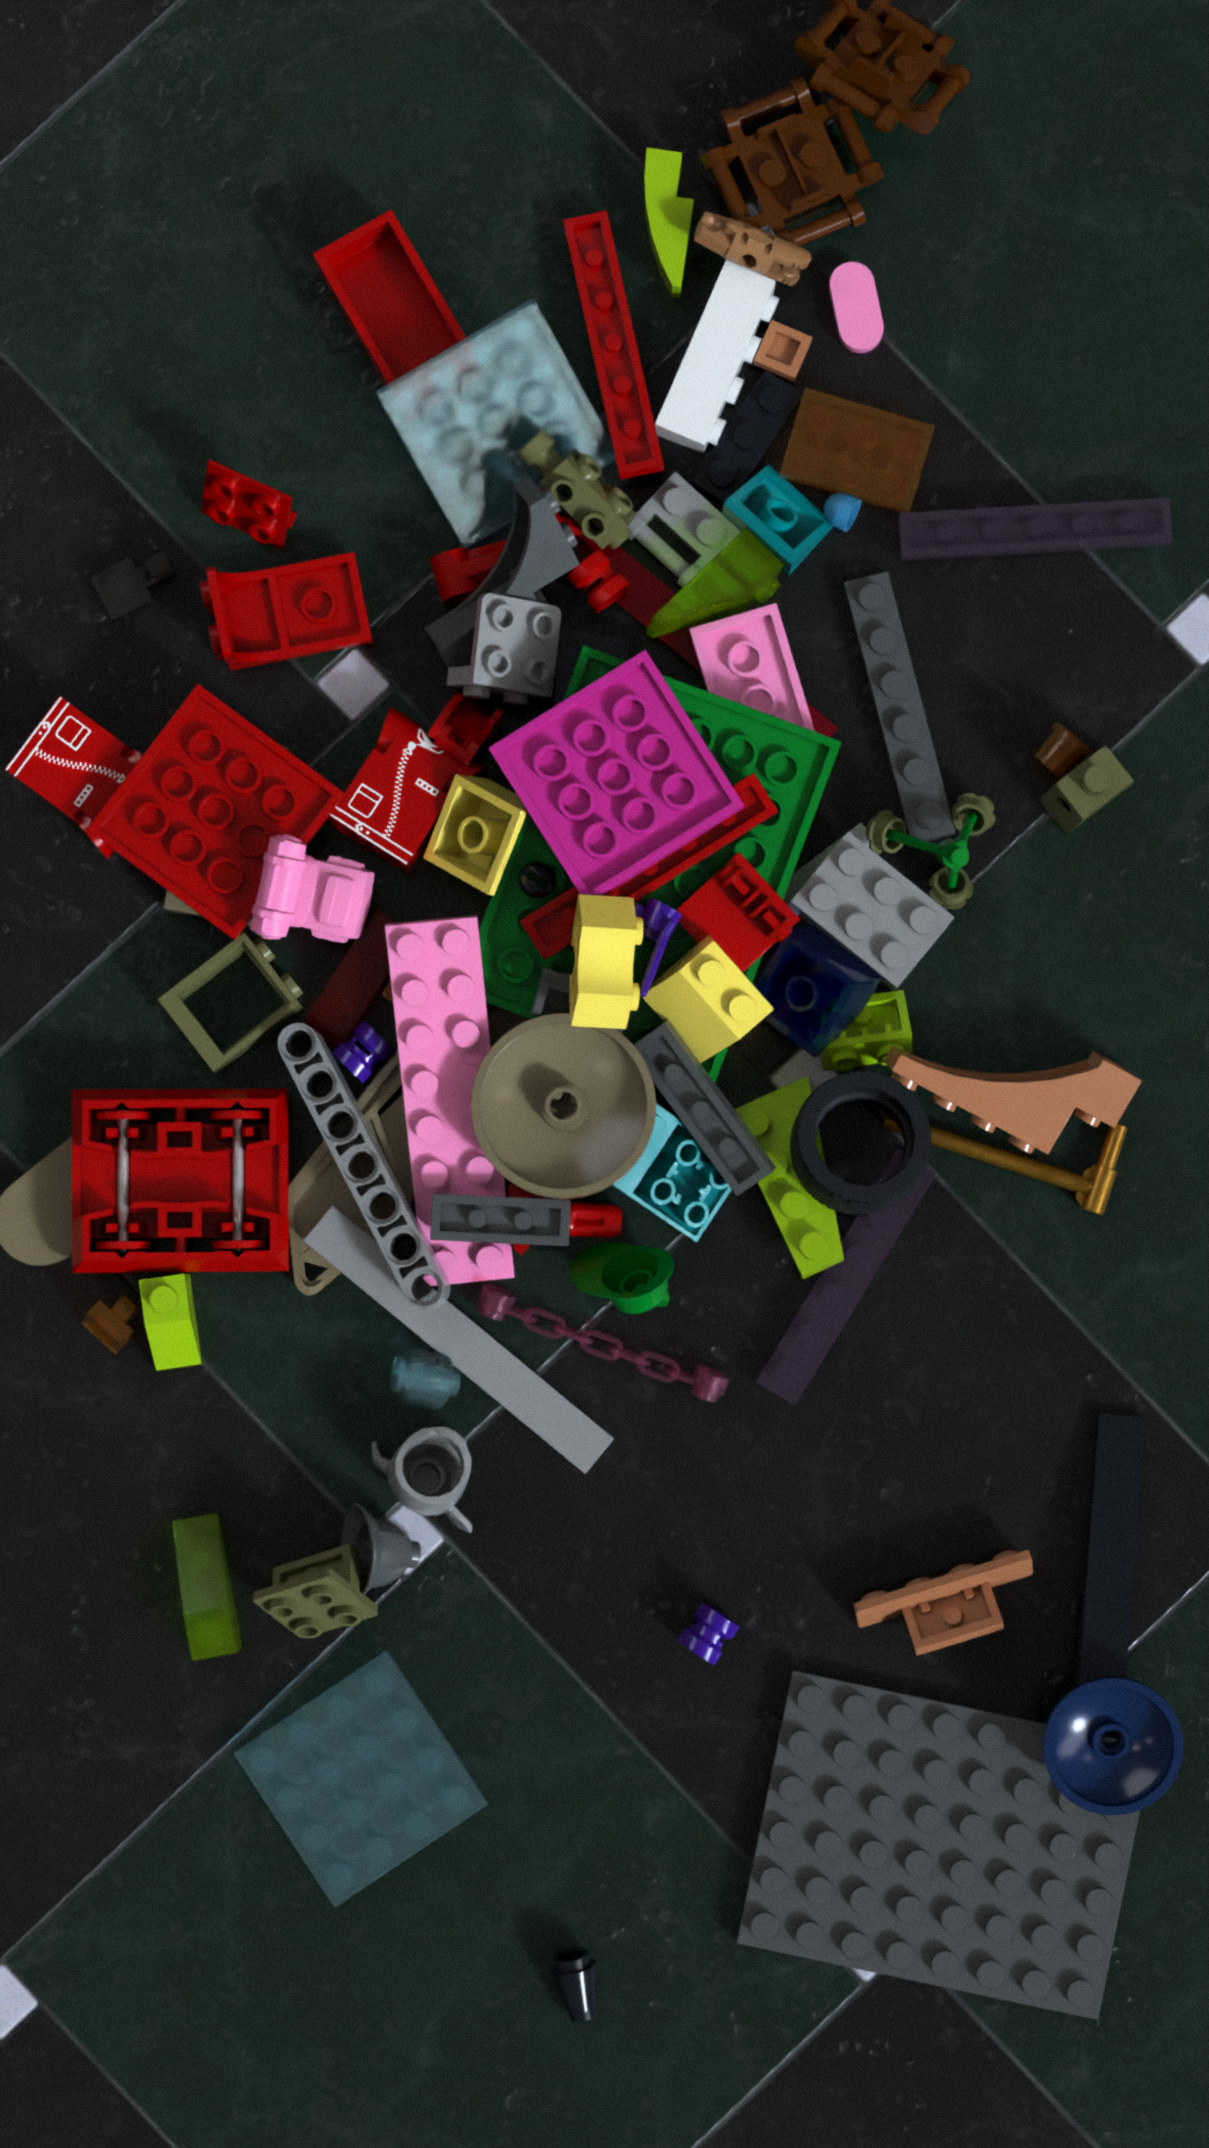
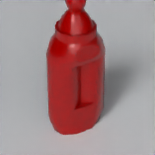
M571 1202L570 1237L613 1238L621 1235V1206L613 1203Z

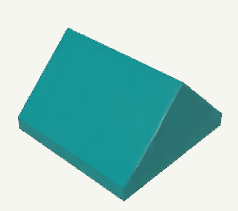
M769 464L733 493L723 504L722 514L742 532V536L787 576L798 567L833 528L826 519L825 514Z

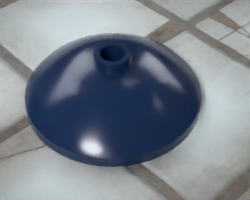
M1105 1676L1077 1685L1057 1702L1045 1725L1043 1756L1053 1783L1072 1803L1097 1814L1123 1815L1146 1808L1169 1789L1181 1766L1183 1736L1173 1709L1156 1690L1135 1679ZM1107 1731H1114L1118 1734L1117 1740L1112 1744H1105L1101 1741L1102 1735Z

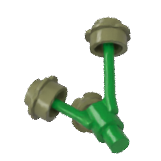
M973 792L960 795L957 803L953 804L951 809L954 825L960 831V834L955 840L945 839L939 844L908 835L904 820L893 815V812L890 810H883L867 824L865 833L869 841V848L876 854H881L882 851L895 853L905 844L935 854L937 860L946 867L938 870L930 878L929 886L931 890L929 891V896L940 906L945 905L948 909L961 908L966 904V899L971 898L973 894V884L969 880L967 873L961 869L969 861L968 839L969 836L980 835L992 827L996 818L995 814H993L994 805L984 795L979 796Z

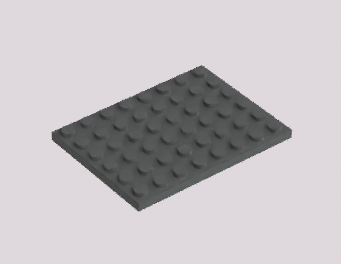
M792 1669L736 1942L737 1944L1098 2020L1140 1810L1123 1815H1102L1087 1811L1068 1800L1055 1786L1046 1768L1043 1756V1733L1046 1725L1044 1722ZM1102 1735L1101 1741L1105 1744H1112L1117 1740L1115 1737Z

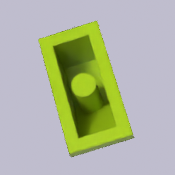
M183 1273L139 1280L144 1324L156 1371L202 1364L190 1274Z

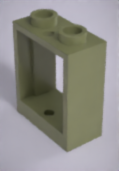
M245 932L236 941H232L157 999L216 1074L220 1073L304 1008L297 1000L303 992L288 972L279 977L269 964V962L276 958L260 936L252 941ZM247 953L285 1004L225 1051H222L184 1000L243 954Z

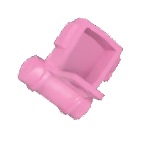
M290 834L270 836L267 852H264V865L255 905L252 907L251 914H253L250 930L269 940L286 937L289 927L311 929L312 936L340 943H346L349 939L361 937L370 908L375 874L366 870L365 864L343 858L342 856H329L327 861L306 855V844Z

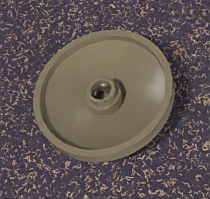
M556 1013L539 1016L517 1025L491 1047L474 1079L471 1094V1118L477 1141L483 1153L504 1178L515 1186L538 1196L554 1199H575L596 1194L609 1188L626 1176L644 1154L653 1133L656 1119V1095L654 1083L646 1062L636 1047L622 1033L612 1028L571 1026L570 1013Z

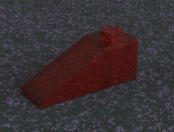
M378 909L363 929L361 937L355 940L303 1022L317 1030L324 1040L334 1048L340 1042L347 1041L391 979L385 924L397 922Z

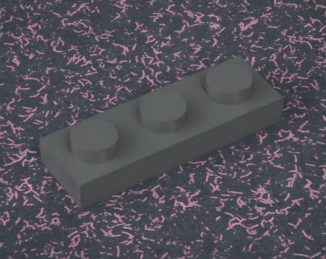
M432 1194L430 1240L569 1246L571 1200Z

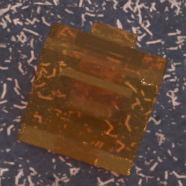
M126 1296L121 1297L111 1309L99 1300L87 1312L82 1325L116 1355L128 1342L133 1332L126 1323L135 1314L134 1311L138 1307Z

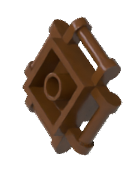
M830 0L826 13L812 30L802 33L794 46L797 55L801 59L817 68L809 82V86L820 93L825 90L875 122L874 128L884 134H887L888 131L891 133L899 122L919 134L927 135L931 133L939 122L941 111L955 94L961 93L970 82V74L964 66L960 64L948 65L943 62L956 40L945 33L942 36L938 35L890 4L892 0H873L866 12L857 7L856 0ZM841 23L850 31L835 50L832 51L825 46L824 42ZM923 46L931 52L929 53L921 47ZM930 81L938 86L925 104H914Z
M802 75L788 81L789 86L734 109L732 106L720 110L719 117L731 144L714 148L700 157L705 170L711 171L732 219L743 221L764 231L767 230V232L792 242L797 246L804 245L845 226L851 225L854 228L866 223L865 213L854 192L876 183L885 176L879 162H873L851 113L852 108L836 97L815 107L808 85ZM796 103L800 114L796 115L794 113L757 129L754 134L745 137L741 126ZM834 118L858 170L848 176L844 172L823 123ZM736 161L759 213L756 216H750L728 167V164ZM838 203L842 205V209L791 231H788L785 227Z

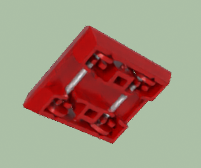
M288 1088L72 1089V1273L289 1271ZM147 1110H174V1122L129 1124V1121H149L150 1112H147ZM186 1110H215L210 1112V1120L232 1121V1124L186 1122ZM265 1111H268V1124H243V1121L265 1120ZM94 1120L117 1121V1125H94ZM175 1238V1252L129 1251L151 1249V1241H129V1239ZM186 1238H232V1240L211 1241V1249H232V1251L186 1252ZM244 1238H268V1250L244 1251V1249H266L265 1240H244ZM95 1239H117V1241L95 1242ZM95 1250H117V1252H95Z

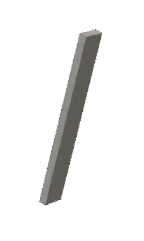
M333 1205L303 1240L584 1474L588 1472L614 1440L610 1434L448 1300L441 1307L433 1310L418 1308L410 1304L405 1298L377 1241ZM423 1279L418 1281L416 1292L422 1301H428L435 1297L437 1293L435 1289Z

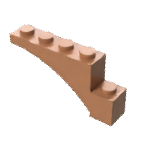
M895 1046L891 1047L884 1060L887 1066L894 1071L891 1077L895 1081L901 1082L912 1091H915L918 1085L933 1092L930 1097L933 1102L951 1112H954L957 1106L972 1113L969 1118L972 1123L990 1133H993L996 1127L1011 1134L1008 1139L1011 1144L1029 1154H1032L1035 1148L1049 1154L1075 1108L1077 1109L1074 1115L1086 1123L1098 1127L1102 1121L1115 1128L1142 1082L1132 1071L1095 1051L1091 1053L1088 1059L1073 1064L1021 1073H988L952 1068L919 1058Z

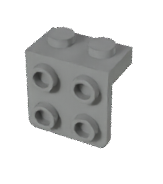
M482 594L477 602L471 664L468 666L449 667L447 686L463 688V696L468 698L490 699V693L502 695V703L514 706H529L530 699L551 698L561 623L560 609L554 605L503 595Z

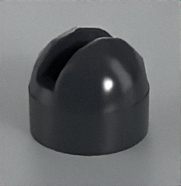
M533 861L526 864L519 874L520 888L526 895L532 898L546 897L553 891L556 884V876L553 869L541 861ZM530 870L549 882L545 890L526 878Z

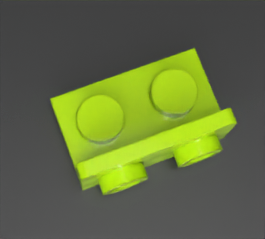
M904 990L814 1002V1015L821 1049L822 1070L845 1072L864 1065L881 1064L887 1066L884 1060L892 1046L912 1054V1031Z

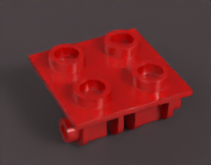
M210 459L207 464L201 512L208 515L218 524L230 525L249 534L260 543L271 544L283 549L287 528L291 529L298 512L291 510L293 497Z
M740 852L734 855L676 909V911L682 914L679 923L697 943L701 942L709 934L742 972L751 966L774 943L783 941L793 931L791 928L801 920Z

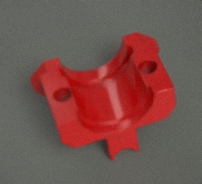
M459 689L437 717L427 736L434 740L433 744L466 766H469L488 737L492 739L502 723L501 716L503 711L497 708L493 716L477 707L474 700L464 697L463 690Z

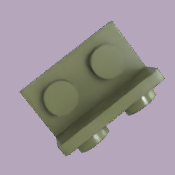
M351 1543L274 1567L272 1586L253 1592V1602L299 1638H316L323 1632L343 1626H354L362 1620L378 1615V1606L360 1592V1550Z

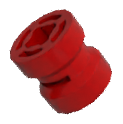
M602 549L588 556L567 576V579L575 589L583 590L588 596L587 603L595 613H599L607 608L630 587V583L623 574L615 573L610 567V559Z

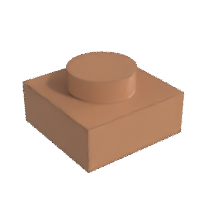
M771 320L754 358L753 365L795 382L813 337Z

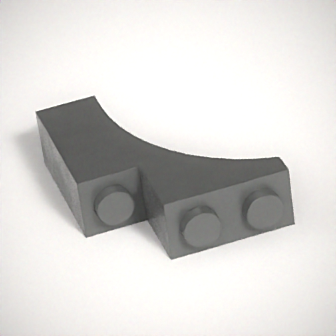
M530 476L513 485L514 514L506 544L490 573L468 598L456 608L425 627L427 634L447 668L471 664L477 602L482 594L492 593L548 604L540 589L580 565L572 549L578 545L573 532L565 521L559 523L555 516L556 513L561 511L557 500L548 487L540 490Z

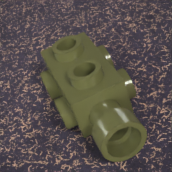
M542 428L516 454L528 467L533 465L544 476L540 483L550 489L559 506H562L581 526L582 532L587 538L594 540L602 550L608 545L614 551L632 534L628 526L637 514L632 510L633 504L621 489L617 487L612 488L601 476V468L589 455H581L574 448L563 458L552 446L555 441ZM558 485L567 493L569 497H564L560 494L558 490ZM591 519L601 531L594 530L590 526L589 520Z

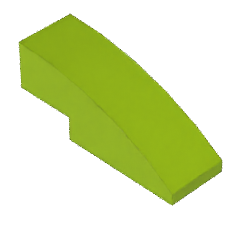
M646 148L644 202L650 245L659 273L671 298L680 299L694 199L677 197L682 152Z

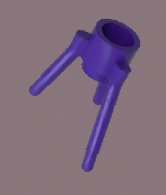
M651 897L645 907L638 903L634 904L636 917L643 918V937L655 943L639 984L641 997L647 995L668 939L672 936L682 917V914Z

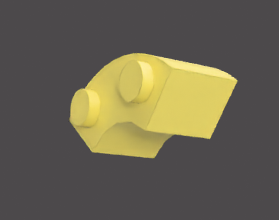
M578 894L571 946H574L575 964L572 975H569L571 1026L626 1029L630 1011H637L640 988L639 983H633V961L635 945H641L643 939V918L636 917L634 898Z

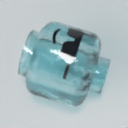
M411 1347L404 1352L402 1357L397 1356L391 1370L390 1388L393 1393H397L399 1401L405 1406L438 1410L444 1407L449 1396L455 1397L460 1386V1370L453 1369L452 1358L446 1353L437 1352L433 1349Z

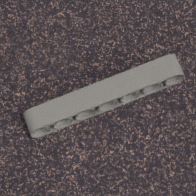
M293 1023L286 1026L278 1037L277 1046L279 1053L405 1298L410 1304L418 1308L433 1310L441 1307L450 1296L451 1287L449 1280L327 1043L317 1030L304 1023ZM309 1034L312 1040V1047L309 1053L302 1057H295L291 1049L292 1042L298 1035ZM321 1074H329L333 1081L330 1093L321 1098L316 1097L312 1090L315 1078ZM342 1114H350L354 1122L352 1132L347 1137L337 1138L333 1131L335 1119ZM370 1154L374 1159V1170L368 1177L360 1179L354 1173V1163L359 1156ZM389 1194L395 1200V1211L389 1218L379 1219L375 1214V1203L382 1195ZM411 1235L417 1244L416 1252L410 1259L401 1260L396 1255L395 1245L402 1236ZM431 1275L437 1281V1293L431 1300L422 1301L417 1296L416 1285L422 1277Z

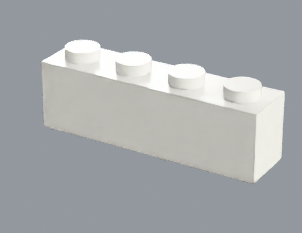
M728 260L725 261L655 422L658 436L704 455L709 443L717 445L727 422L720 418L726 402L735 404L744 383V379L738 377L744 361L750 364L753 363L762 339L755 336L762 320L770 323L780 298L773 295L775 280Z

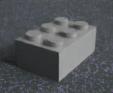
M849 831L789 904V907L891 991H895L955 918Z

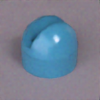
M843 492L831 495L824 505L826 519L832 526L847 532L857 517L862 500Z

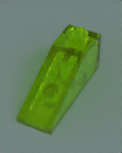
M744 528L653 616L646 633L651 638H655L744 611L756 599L763 604L779 588L780 583L776 579L784 564Z
M218 1513L172 1521L183 1615L191 1660L196 1661L238 1653L242 1649Z

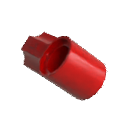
M507 539L472 550L456 548L430 558L429 562L442 603L452 604L468 598L490 573Z

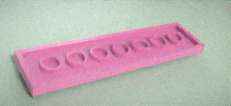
M477 915L385 924L416 1218L450 1284L515 1278L512 1244L430 1240L432 1194L507 1197L505 1178L494 1168L483 1153L477 1141L471 1118V1094L474 1079L484 1057L491 1049ZM427 1275L423 1277V1280L430 1286H438L433 1276Z

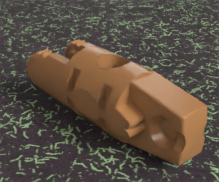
M705 211L696 226L695 242L719 254L723 259L788 286H793L797 283L801 276L799 269L803 270L812 259V254L805 248L740 220Z

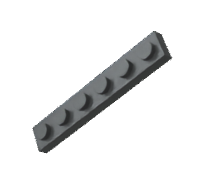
M888 571L844 582L843 587L901 811L907 826V834L926 841L954 835L956 831Z

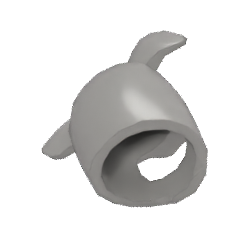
M445 1426L423 1428L409 1436L396 1450L391 1460H388L382 1454L378 1441L372 1442V1462L377 1469L387 1475V1485L398 1502L419 1515L438 1516L445 1514L456 1527L465 1532L472 1533V1523L455 1507V1504L463 1495L469 1480L472 1462L466 1444L467 1441L461 1435Z

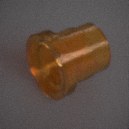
M1056 722L1051 727L1054 732L1042 744L1043 746L1034 756L1060 778L1081 755L1085 758L1091 750L1059 722Z

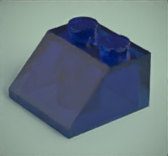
M813 925L792 929L793 931L780 943L758 981L756 988L774 1008L764 1020L812 1057H817L861 1014L882 977Z

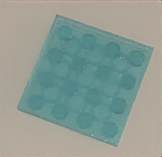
M532 298L375 392L463 548H469L512 522L514 514L513 485L530 476L537 487L545 488L540 483L544 476L533 465L528 467L516 454L542 428L555 441L552 446L563 458L576 448L581 455L587 454L592 457L600 468L615 460L609 436L536 301ZM558 485V490H559V492L564 491V490Z
M385 1650L233 1753L334 1908L489 1803L388 1650Z

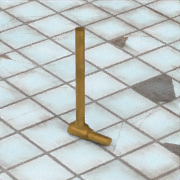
M887 1113L882 1128L902 1135L901 1129ZM1119 1124L1115 1128L1109 1125L1097 1165L1093 1164V1167L1083 1171V1174L1080 1175L930 1125L931 1145L1077 1192L1075 1198L1080 1209L1102 1216L1117 1174L1114 1169L1128 1129Z

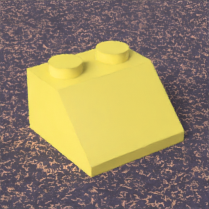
M456 774L423 858L485 894L494 896L528 811L516 793L487 778Z
M709 934L650 985L647 995L642 997L663 1022L666 1020L671 1022L700 1063L740 1040L774 1010L769 1001Z

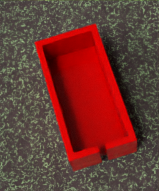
M392 209L313 253L319 274L405 421L441 402L439 392L445 390L448 397L484 377L482 363Z

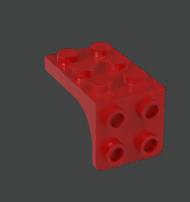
M355 552L244 573H223L217 571L216 567L213 566L206 568L208 580L200 581L204 606L208 608L209 615H215L216 624L209 626L213 651L217 653L218 660L225 659L231 671L373 643Z

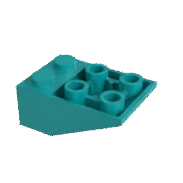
M657 1103L653 1133L644 1154L626 1176L612 1185L613 1188L695 1242L699 1240L732 1190L683 1122Z

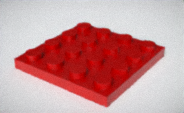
M197 684L89 825L87 831L236 941L253 918V914H251L252 907L255 905L264 865V852H267L270 836L290 834L302 840V843L306 844L307 847L345 793L201 685Z

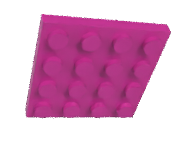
M646 649L488 748L579 894L605 896L744 808L743 802Z

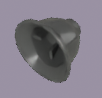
M354 1503L349 1508L343 1525L341 1546L351 1543L360 1550L361 1593L365 1595L371 1588L388 1585L402 1576L407 1568L417 1567L421 1556L420 1544L418 1541L410 1540L407 1532L393 1521L381 1517H373L361 1504Z

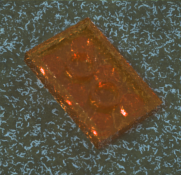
M805 387L779 477L832 493H847L861 499L863 502L909 515L935 425Z

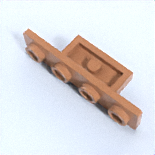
M1008 1550L993 1557L992 1561L976 1566L973 1564L956 1566L944 1576L934 1579L928 1577L916 1578L908 1582L904 1588L892 1592H871L862 1597L861 1601L853 1604L858 1626L863 1628L903 1615L916 1656L1003 1630V1620L992 1587L1031 1576L1033 1574L1032 1558L1029 1550L1021 1552Z

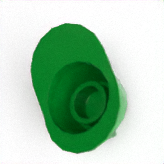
M603 1242L581 1251L571 1262L569 1274L572 1284L580 1291L608 1298L621 1312L633 1315L644 1313L654 1307H665L668 1305L670 1299L668 1278L672 1274L674 1263L671 1254L664 1249L620 1242Z

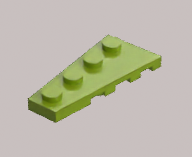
M808 1076L734 1109L776 1166L772 1173L761 1179L757 1184L802 1279L844 1261L835 1211L819 1203L806 1191L797 1178L791 1160L790 1138L792 1127L802 1105L811 1094ZM818 1128L816 1136V1147L820 1159L825 1164L823 1148Z

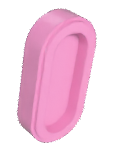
M846 262L839 265L833 271L829 282V293L837 332L845 348L855 353H866L873 350L879 344L884 331L873 274L865 265L858 262Z

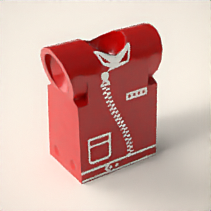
M59 696L5 770L16 780L77 823L103 855L109 859L114 850L89 833L87 828L144 753L130 749L122 741Z
M391 706L384 721L377 746L372 750L345 791V795L329 815L331 827L408 875L430 841L455 775L481 777L486 771L487 766L476 759L469 766H466L435 746L426 735L421 724Z

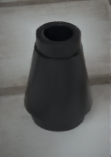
M582 1948L570 1949L556 1954L553 1957L554 1966L551 1968V1974L569 2014L570 2021L583 2022L594 2018L597 2015L595 2008L596 1961L590 1958L587 1949Z

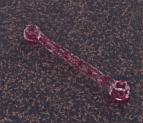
M482 1284L476 1302L480 1304L478 1312L488 1318L503 1321L505 1314L516 1317L523 1321V1325L529 1331L550 1339H558L561 1336L576 1340L580 1343L582 1350L591 1355L608 1361H613L620 1357L636 1363L637 1369L642 1374L659 1381L669 1383L678 1379L693 1385L691 1394L708 1402L716 1403L718 1396H724L730 1377L720 1371L703 1365H696L693 1374L680 1370L679 1364L675 1360L659 1353L644 1351L638 1354L623 1348L618 1338L595 1329L580 1332L567 1327L564 1319L557 1314L537 1307L529 1308L526 1311L514 1306L517 1298L515 1294L495 1285ZM534 1314L556 1321L557 1323L551 1326L554 1332L532 1325L531 1323L537 1322V1317ZM591 1336L615 1344L608 1347L611 1354L588 1346L594 1343V1339ZM647 1357L672 1366L665 1369L666 1374L669 1376L645 1368L644 1366L651 1365V1361Z

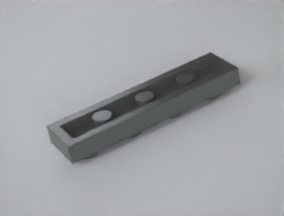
M666 1020L633 1044L646 1062L653 1083L736 1196L775 1170V1164L669 1020Z

